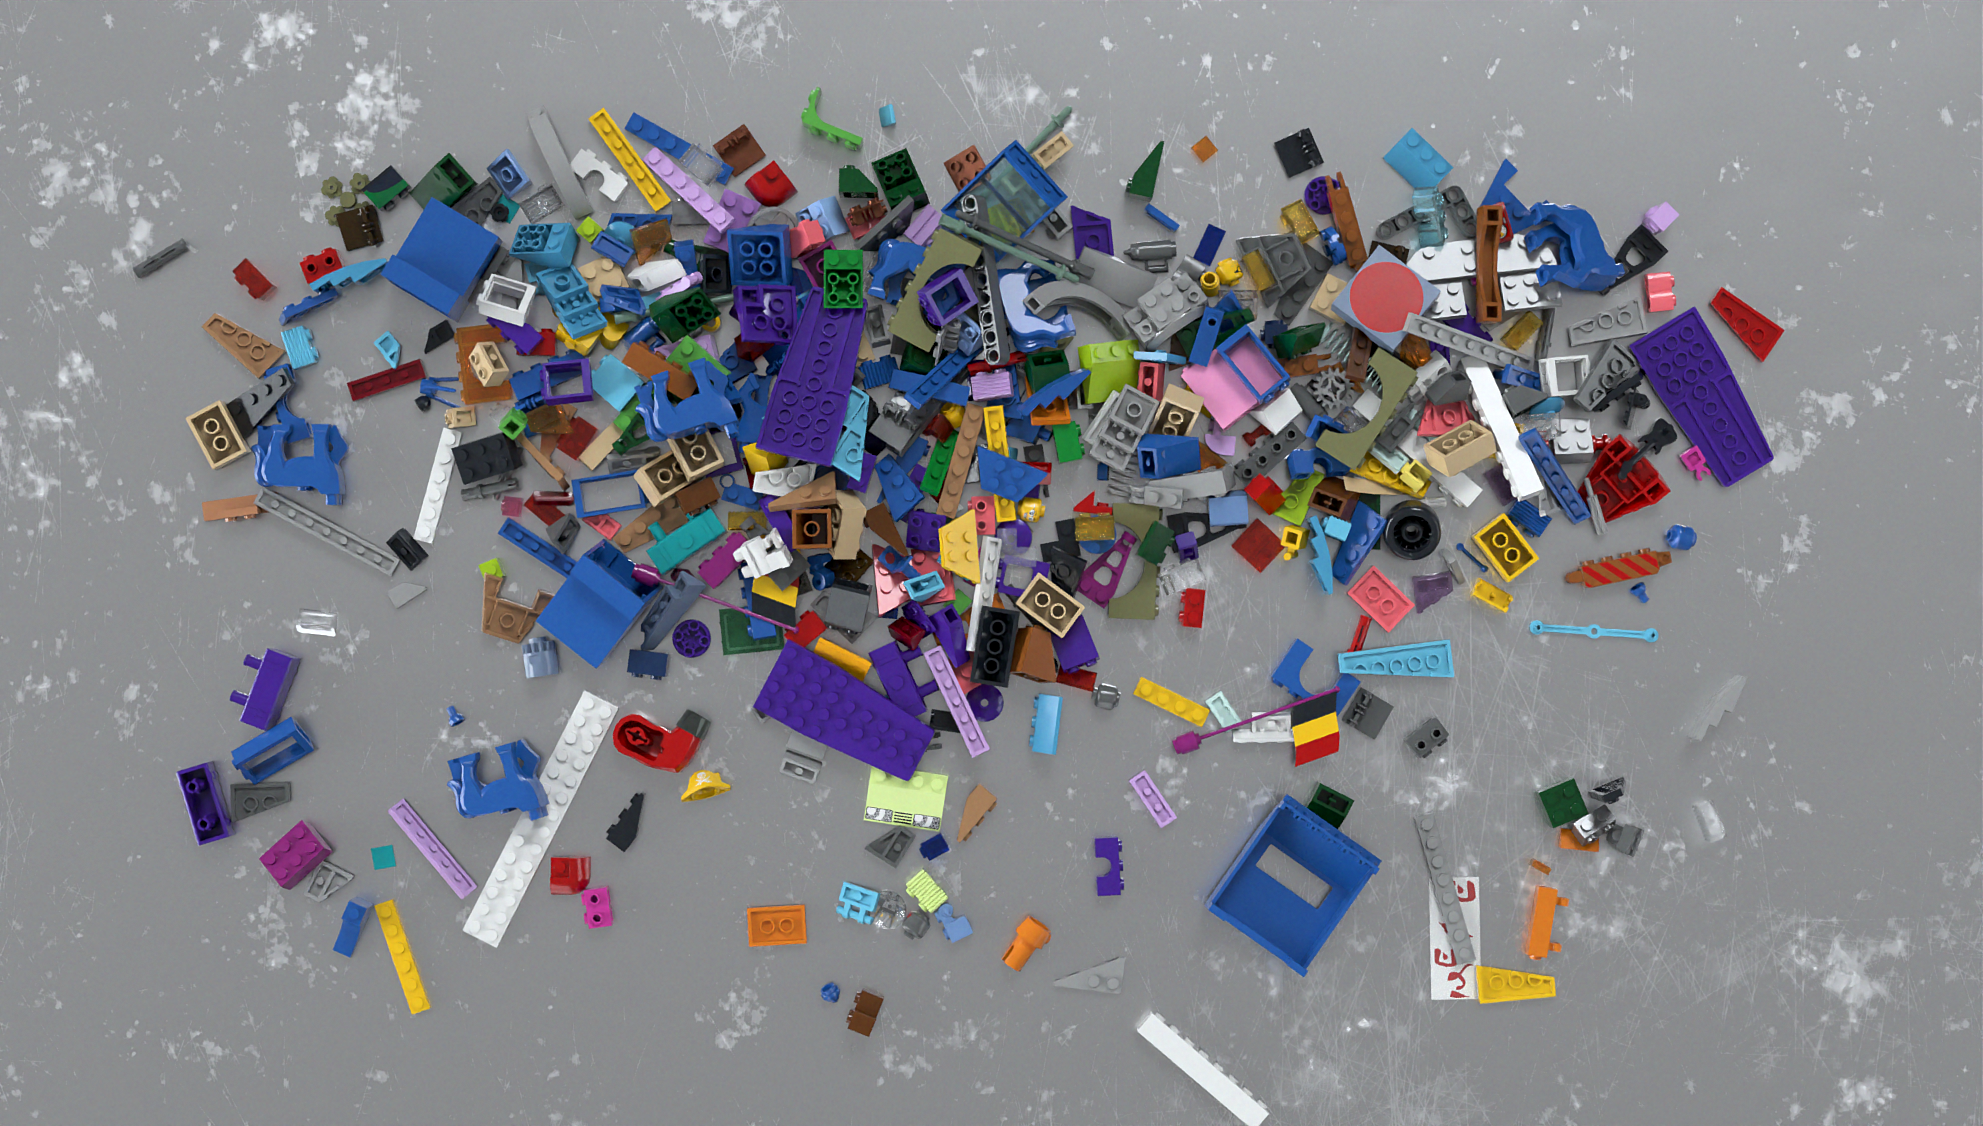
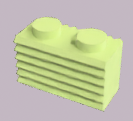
M921 869L906 883L908 887L906 889L907 893L912 898L916 896L919 899V906L925 912L928 910L930 913L934 912L949 898L924 869Z

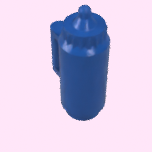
M648 316L624 335L622 343L629 350L633 342H647L654 336L657 340L650 345L649 349L655 352L654 348L662 346L666 340L658 333L661 329L652 320L651 316Z

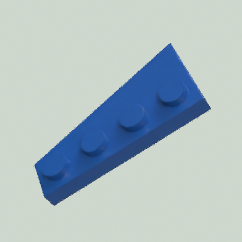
M1362 501L1357 503L1350 521L1351 528L1348 536L1342 542L1332 568L1333 577L1344 585L1349 584L1383 533L1388 522Z

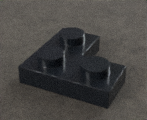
M1074 518L1056 521L1058 541L1040 544L1043 562L1045 563L1052 562V546L1075 556H1081Z

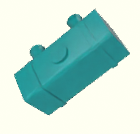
M708 508L704 512L693 516L687 514L688 523L670 535H666L658 521L648 527L657 543L646 550V552L662 575L677 569L679 565L728 533L712 508Z

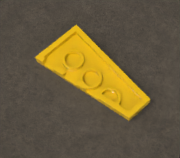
M1368 451L1363 457L1366 460L1361 468L1356 467L1355 470H1349V472L1418 499L1424 497L1432 483L1427 480L1421 489L1415 493L1411 487L1399 478L1402 475L1401 471L1395 474Z

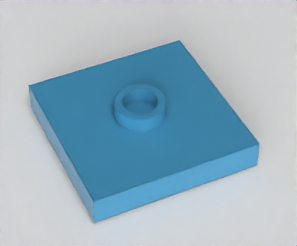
M1155 350V352L1134 351L1133 358L1151 363L1186 364V357L1166 353L1165 350Z

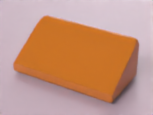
M1561 828L1559 847L1599 852V838L1591 844L1588 843L1582 846L1572 833V829Z

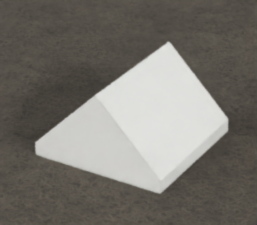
M1289 388L1283 391L1278 390L1274 393L1275 397L1268 403L1263 402L1249 413L1275 435L1282 431L1303 411Z

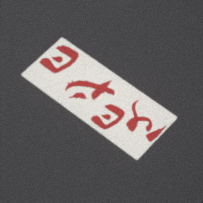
M1430 877L1431 999H1478L1475 965L1481 966L1479 877H1452L1476 960L1460 965L1456 963L1432 877Z

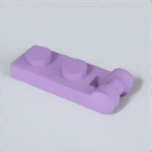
M694 272L691 275L684 276L681 280L672 284L673 288L670 286L660 291L662 295L655 298V300L657 301L668 294L691 289L702 282L701 273Z

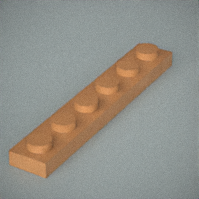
M967 403L936 514L946 515L948 518L955 519L984 417V407Z

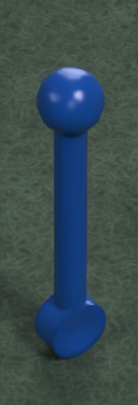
M1462 543L1456 545L1457 550L1463 551L1481 568L1482 572L1488 571V566L1480 563L1464 548Z

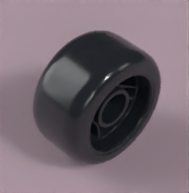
M1417 500L1402 501L1393 506L1385 516L1388 522L1383 531L1384 541L1388 549L1397 557L1405 560H1420L1429 556L1437 548L1441 539V525L1436 512L1426 503ZM1409 526L1417 527L1416 530L1412 532L1406 530V528Z

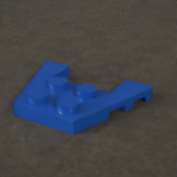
M1505 159L1479 207L1504 202L1514 235L1534 225L1533 220L1537 219L1535 214H1531L1504 185L1518 171ZM1545 200V201L1542 203V204H1545V203L1550 204L1547 200Z

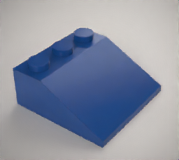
M767 224L727 230L731 285L757 286L759 284L788 286L791 283L793 271L789 225Z

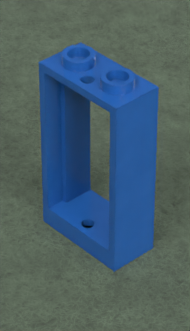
M1247 324L1216 347L1218 354L1260 404L1263 402L1268 403L1275 397L1274 393L1278 390L1283 391L1290 385L1289 381L1291 379L1288 373ZM1247 337L1251 339L1282 377L1280 381L1262 395L1257 392L1227 355L1229 351Z
M637 470L571 480L577 518L647 508V504L650 501L638 484L641 504L586 512L582 484L630 477Z
M290 717L231 751L234 758L232 764L236 770H241L246 780L249 779L255 785L314 751V747L307 733ZM291 736L297 741L253 768L246 764Z

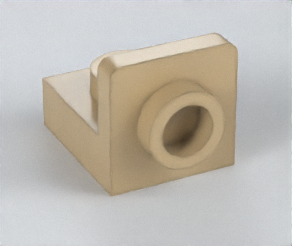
M474 406L446 410L445 423L448 425V429L476 426Z

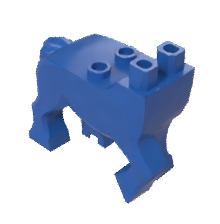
M1536 202L1530 208L1531 214H1535L1537 219L1533 220L1535 226L1541 224L1544 220L1553 223L1538 230H1531L1524 237L1528 252L1535 251L1543 242L1549 241L1560 244L1559 256L1562 265L1542 264L1535 271L1540 287L1551 282L1560 281L1572 288L1602 291L1607 286L1613 285L1617 277H1622L1625 274L1623 264H1616L1614 258L1606 252L1593 217L1585 209L1570 204L1558 206L1555 203L1542 204L1541 202Z
M896 239L883 241L879 247L877 263L868 271L873 280L867 295L885 300L884 284L889 279V292L886 303L896 306L902 297L900 285L908 271L913 276H916L913 272L918 263H923L925 257L922 255L926 247L909 242H900ZM960 263L946 265L935 271L926 283L932 282L952 267L961 268L964 272L967 265ZM953 281L931 294L942 316L960 302V295ZM924 309L923 313L927 316L928 312Z
M1050 259L1043 260L1052 265H1055V262ZM1024 261L1017 269H997L1004 319L1017 350L1030 353L1041 347L1057 348V340L1076 336L1071 313L1068 315L1066 305L1062 306L1051 318L1043 320L1039 316L1034 315L1022 301L1038 287L1057 281L1056 274L1027 261ZM1034 273L1042 276L1041 278L1030 280Z
M705 357L688 363L700 394L686 398L675 408L667 397V386L670 381V372L668 370L651 376L652 381L647 382V385L634 387L640 401L635 411L643 416L647 435L655 442L683 438L695 433L696 435H702L708 432L707 429L718 428L722 432L726 431L729 440L740 436L737 426H740L739 420L731 403L725 397L728 378L714 367L710 361H706ZM653 390H654V400L652 399V392H653Z
M750 373L746 382L738 391L744 399V402H741L744 414L738 428L740 436L736 440L739 443V453L744 454L742 447L756 443L763 423L762 418L765 416L768 406V393L772 376ZM755 391V397L753 400L751 398V394Z
M273 424L272 426H257L258 444L253 445L250 449L255 455L254 476L259 485L263 487H297L298 491H313L314 487L321 494L326 495V505H342V495H346V488L340 463L348 453L349 445L344 440L337 425L311 424L314 437V456L296 457L290 460L285 456L284 444L294 425ZM329 442L333 445L331 452H329Z
M524 739L518 740L517 746L515 741L495 747L502 761L506 777L493 781L488 785L480 782L477 777L480 752L447 761L453 777L452 780L448 781L447 786L454 792L456 808L464 818L471 819L500 811V814H504L517 808L522 812L528 811L531 821L549 815L546 805L550 803L542 783L536 776L540 756L528 746ZM517 758H520L524 761V765L522 768L520 767Z

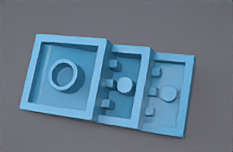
M383 258L349 265L326 274L309 285L317 293L332 286L341 290L352 282L362 286L380 274L389 260Z
M570 263L569 267L549 268L536 273V278L544 294L573 340L607 327V320L598 309V302L589 292V285L572 263Z
M1317 515L1306 519L1314 536L1308 539V543L1315 555L1309 562L1325 595H1330L1333 593L1330 553L1324 532Z

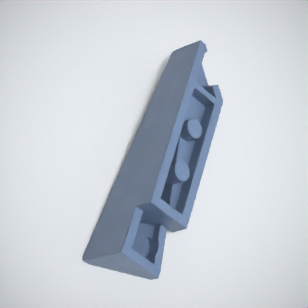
M681 571L674 587L673 585H666L641 624V632H644V642L641 645V650H654L705 589L706 585L703 582Z

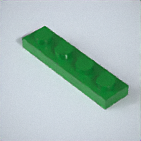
M942 425L921 482L920 490L936 497L938 496L953 455L959 431Z

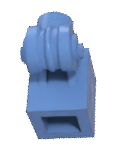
M943 903L940 905L939 910L934 912L938 923L943 922L945 929L942 931L946 939H951L952 943L973 933L965 914L957 918L951 917L953 914L951 904Z

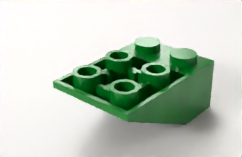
M824 250V308H863V250Z

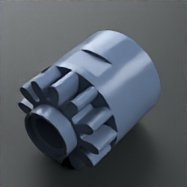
M545 636L528 639L529 644L521 645L526 678L559 673L554 640L546 641Z

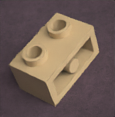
M494 341L478 342L469 359L478 374V378L484 387L501 386L509 369Z

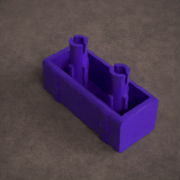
M895 640L868 653L889 700L913 716H918L928 710L924 697L939 691L938 685L934 679L929 683L918 686L907 665L909 661L923 656L919 645L914 651L908 649L902 652Z
M266 648L263 659L250 654L246 655L243 665L254 668L258 672L249 696L237 690H233L231 693L230 701L244 706L239 721L264 731L276 726L301 658L275 648Z
M213 761L177 771L179 787L184 797L186 810L189 814L198 846L235 835Z

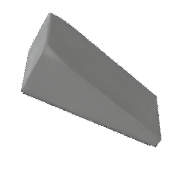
M882 305L868 307L865 320L872 347L877 348L891 344Z

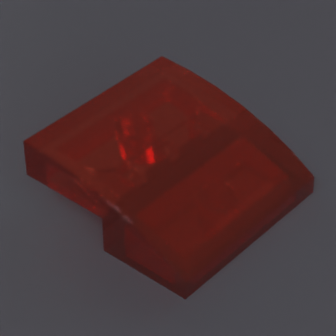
M1258 518L1231 545L1260 574L1286 547L1281 545L1282 540Z

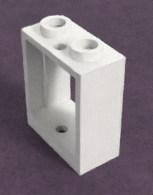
M491 274L489 280L484 282L483 294H479L476 305H479L478 313L523 327L535 300L536 287ZM493 291L522 299L518 310L490 302Z
M1588 355L1538 360L1541 392L1547 393L1549 397L1576 395L1590 372ZM1575 362L1577 390L1558 391L1555 363Z

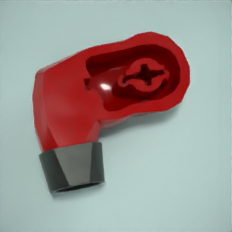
M687 709L677 722V727L670 731L664 727L652 724L641 715L630 714L621 718L616 724L613 731V744L618 752L648 767L679 773L691 763L708 732L711 721Z

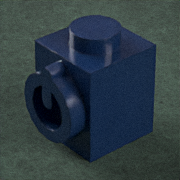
M1283 320L1265 321L1263 329L1260 330V341H1263L1264 345H1268V349H1275L1272 336L1287 331L1288 324H1283Z

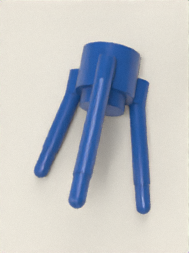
M429 377V379H422L420 393L426 394L428 398L450 407H460L433 395L437 394L438 390L455 393L456 389L439 386L436 382L458 381V377Z

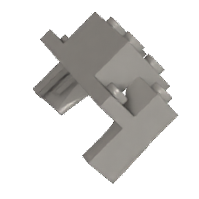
M1186 272L1173 282L1170 278H1167L1137 299L1139 305L1125 314L1123 318L1135 333L1136 339H1138L1145 352H1155L1156 348L1190 322L1203 316L1205 307L1209 306L1208 298Z

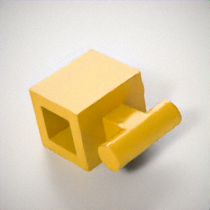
M1296 525L1285 526L1281 545L1288 547L1287 553L1284 554L1285 560L1297 558L1299 555L1297 550L1306 548L1310 529Z

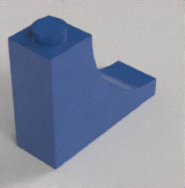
M359 897L349 900L341 918L343 922L333 948L334 951L347 957H352L374 907L373 903Z

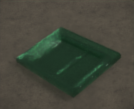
M732 608L719 609L723 655L783 650V627L775 625V638L753 641L752 636H748L747 625H750L749 617L745 618V613Z

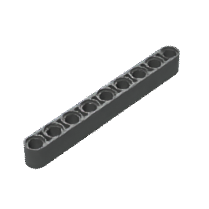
M966 195L962 200L963 212L972 216L977 212L979 213L978 219L990 224L986 199L980 195ZM964 221V222H965V226L968 227V226H969V223L966 222V221ZM974 226V228H972L978 232H981L987 236L992 237V234L984 229H981L977 226ZM967 235L968 240L984 247L974 267L971 266L975 294L979 301L977 307L985 359L991 365H1005L1009 362L1010 352L994 247L982 241L979 244V240Z

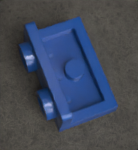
M1315 415L1305 435L1317 442L1325 429L1335 433L1349 432L1344 429L1345 425L1334 421L1333 418L1327 415H1323V417Z

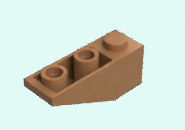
M980 783L966 799L957 836L959 843L962 840L966 842L972 835L970 830L975 825L978 827L985 819L983 815L986 811L991 812L997 805L995 802L997 797Z

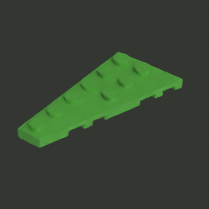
M687 335L666 359L671 363L673 361L680 363L683 366L682 369L689 373L691 370L688 363L705 357L706 361H710L724 375L728 376L731 374L725 366L690 335ZM669 391L678 403L683 401V399ZM637 394L613 421L623 432L638 413L635 411L636 407L640 404ZM638 423L633 428L632 432L639 429L643 425L641 423Z

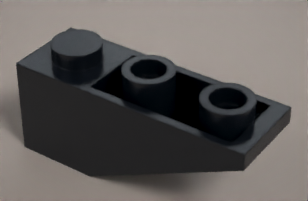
M641 792L640 795L636 793L630 800V803H632L628 810L624 808L619 814L618 818H620V821L616 825L613 823L606 831L609 834L606 839L623 852L629 848L638 836L646 795L644 792Z

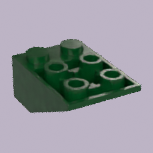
M907 148L871 163L891 211L908 195L914 200L913 211L930 204Z
M448 153L434 165L409 194L423 209H425L431 197L451 208L478 183L454 156Z
M700 287L665 295L649 305L652 320L672 344L721 315V312Z
M925 317L932 328H934L936 331H941V326L932 324L929 321V319ZM907 341L901 359L900 370L926 376L936 367V357H933L935 346H938V342H935L930 352H927ZM943 349L937 365L947 357V350Z

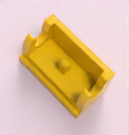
M1481 578L1477 579L1470 592V595L1503 613L1508 611V605L1513 601L1512 595Z

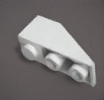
M678 259L640 263L627 278L633 288L643 292L684 277L687 273Z

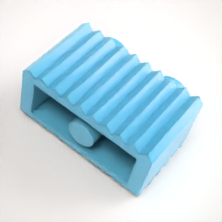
M302 325L281 332L294 370L318 363L316 358H319L316 347H312L310 340L313 337L309 328L306 329Z
M1333 515L1322 518L1320 522L1324 535L1341 542L1346 540L1351 523L1340 520V518L1337 519Z

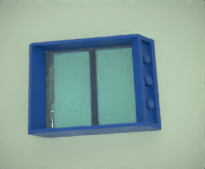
M1015 140L979 172L941 211L947 216L959 220L955 213L958 210L963 211V198L970 194L983 196L987 202L990 224L1024 239L1063 203L1068 196L1020 143ZM992 234V238L1014 248L1017 246L1015 243ZM994 247L996 264L1009 253Z

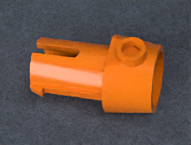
M1028 916L1016 929L1017 937L1002 957V960L1008 966L1019 972L1035 949H1042L1044 944H1047L1051 939L1050 929L1031 916Z

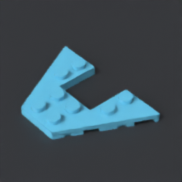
M852 385L848 410L843 424L847 430L838 442L832 465L860 482L870 397Z

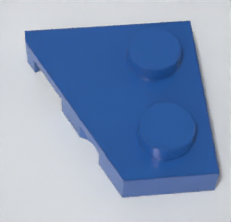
M601 285L600 293L605 302L645 316L647 309L638 289Z

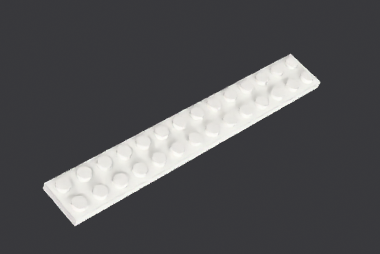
M584 690L539 779L550 803L546 805L549 815L531 821L528 811L522 812L462 931L496 948L498 947L619 707Z

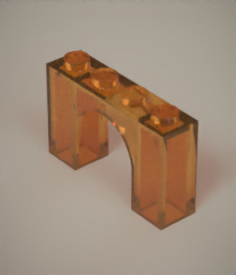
M490 324L456 328L457 333H454V342L458 344L459 352H456L457 363L461 365L458 377L459 382H463V390L460 391L462 402L465 401V405H477L513 400V391L509 380L503 381L501 386L484 387L482 382L474 376L469 359L478 342L494 341L495 344L507 343V340L500 334L502 330L497 326L493 328Z

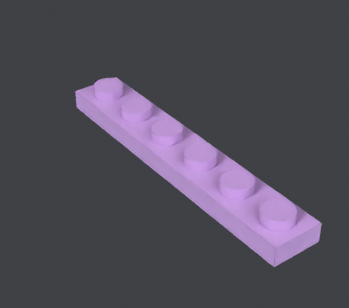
M654 147L642 159L645 165L721 234L736 221L733 216L658 148Z
M941 645L923 653L972 758L989 751L990 748Z
M404 799L387 811L461 900L477 888L476 884Z

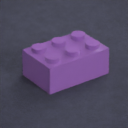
M728 189L724 190L719 205L736 220L728 229L747 227L749 220L762 207L761 203ZM710 224L703 241L704 244L729 253L727 230L721 234Z

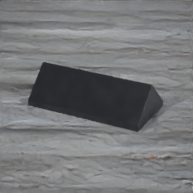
M982 605L970 682L1008 688L1020 611Z

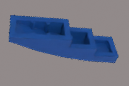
M1082 368L1056 379L1030 396L1017 408L1018 412L1021 415L1028 416L1038 405L1046 408L1056 397L1065 400L1091 372L1088 369Z
M893 369L888 388L907 393L925 376ZM949 382L931 399L965 407L971 387Z

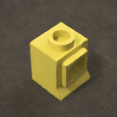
M1414 459L1411 464L1407 462L1400 470L1402 475L1399 478L1417 493L1433 473Z

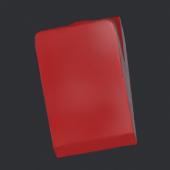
M1094 490L1073 507V512L1112 515L1113 507H1108L1109 503L1097 502V506H1094Z

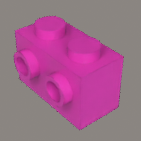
M609 886L585 889L584 894H581L582 905H586L587 913H584L585 925L588 924L589 929L612 926L614 922Z

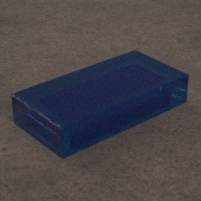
M1208 224L1193 258L1210 267L1226 231Z

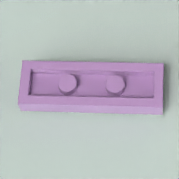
M1145 770L1129 780L1160 828H1163L1177 818Z

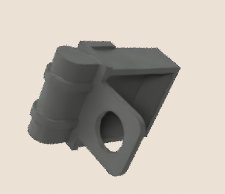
M1615 824V828L1607 834L1606 840L1617 845L1615 849L1634 857L1636 851H1638L1639 843L1643 839L1644 830L1625 824L1624 827ZM1615 830L1622 831L1619 841L1614 840L1612 837V833Z

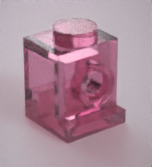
M504 496V500L501 503L502 515L522 517L524 498Z

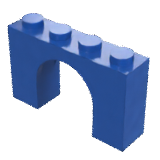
M1296 638L1270 675L1274 678L1272 682L1280 688L1284 685L1290 689L1288 693L1296 699L1299 696L1303 699L1314 696L1315 694H1311L1303 688L1299 677L1301 667L1314 649ZM1341 673L1331 689L1335 688V686L1340 688L1339 693L1336 694L1337 717L1361 683V681L1349 673Z

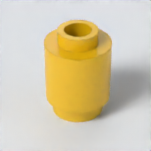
M1214 272L1203 274L1200 279L1201 290L1208 297L1216 296L1220 292L1219 276Z
M719 316L713 319L715 321L713 327H710L708 323L702 327L709 333L717 332L721 327Z

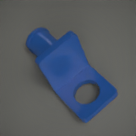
M890 545L878 557V561L892 574L902 572L908 579L921 575L920 572L909 564L913 558L912 555L902 557ZM887 553H892L895 557L892 564L887 563L885 560Z

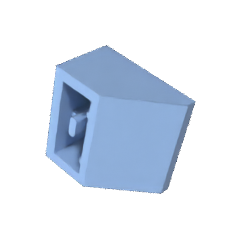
M835 195L820 199L795 213L799 222L806 219L810 221L818 220L823 230L825 242L850 231Z
M963 312L956 317L961 322L957 346L969 356L983 346L981 327Z

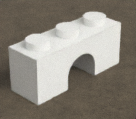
M581 148L570 163L574 173L584 180L594 172L603 174L604 183L599 191L617 203L630 185L626 182L628 178L620 172L614 173L611 170L612 166L604 160L602 163L595 159L597 155L589 149L584 151Z

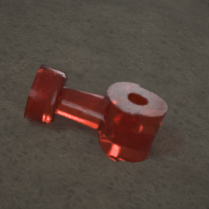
M1260 423L1251 434L1246 432L1242 437L1250 447H1253L1256 444L1255 440L1262 435L1267 436L1271 431Z

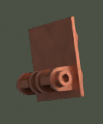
M745 124L713 145L724 163L734 168L732 172L734 177L766 156Z
M975 145L970 146L944 162L959 192L986 167ZM989 172L985 177L991 181L992 176ZM982 181L978 182L970 191L984 183Z
M877 197L867 201L868 205L863 208L860 205L850 208V213L847 216L852 215L853 217L849 219L851 225H856L857 227L865 223L861 212L864 213L866 221L869 222L865 213L866 210H869L871 218L874 220L870 208H872L876 218L884 216L888 212L886 206H881L880 204L884 200L879 201Z

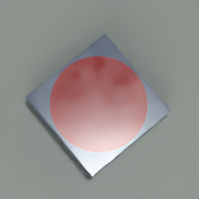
M1379 245L1334 300L1330 310L1351 326L1364 332L1371 341L1390 355H1393L1409 335L1408 332L1402 331L1408 313H1414L1423 317L1439 298L1441 290Z

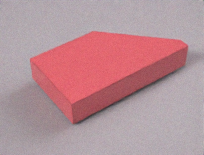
M607 514L584 517L582 521L610 541L622 527L621 524Z

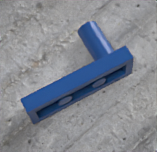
M1209 306L1205 307L1189 362L1205 367L1208 366L1224 311Z
M1506 364L1505 369L1496 368L1493 371V377L1497 380H1502V383L1514 385V387L1522 385L1541 391L1539 373L1512 364Z

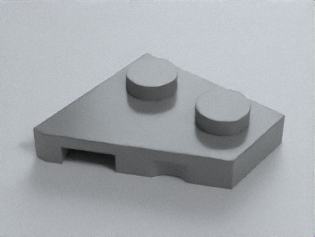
M1540 476L1539 479L1544 489L1539 494V515L1543 517L1564 508L1543 476Z
M323 860L317 865L303 895L321 903L351 881L354 875Z

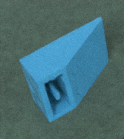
M571 223L519 225L509 256L551 268L569 267L579 236Z

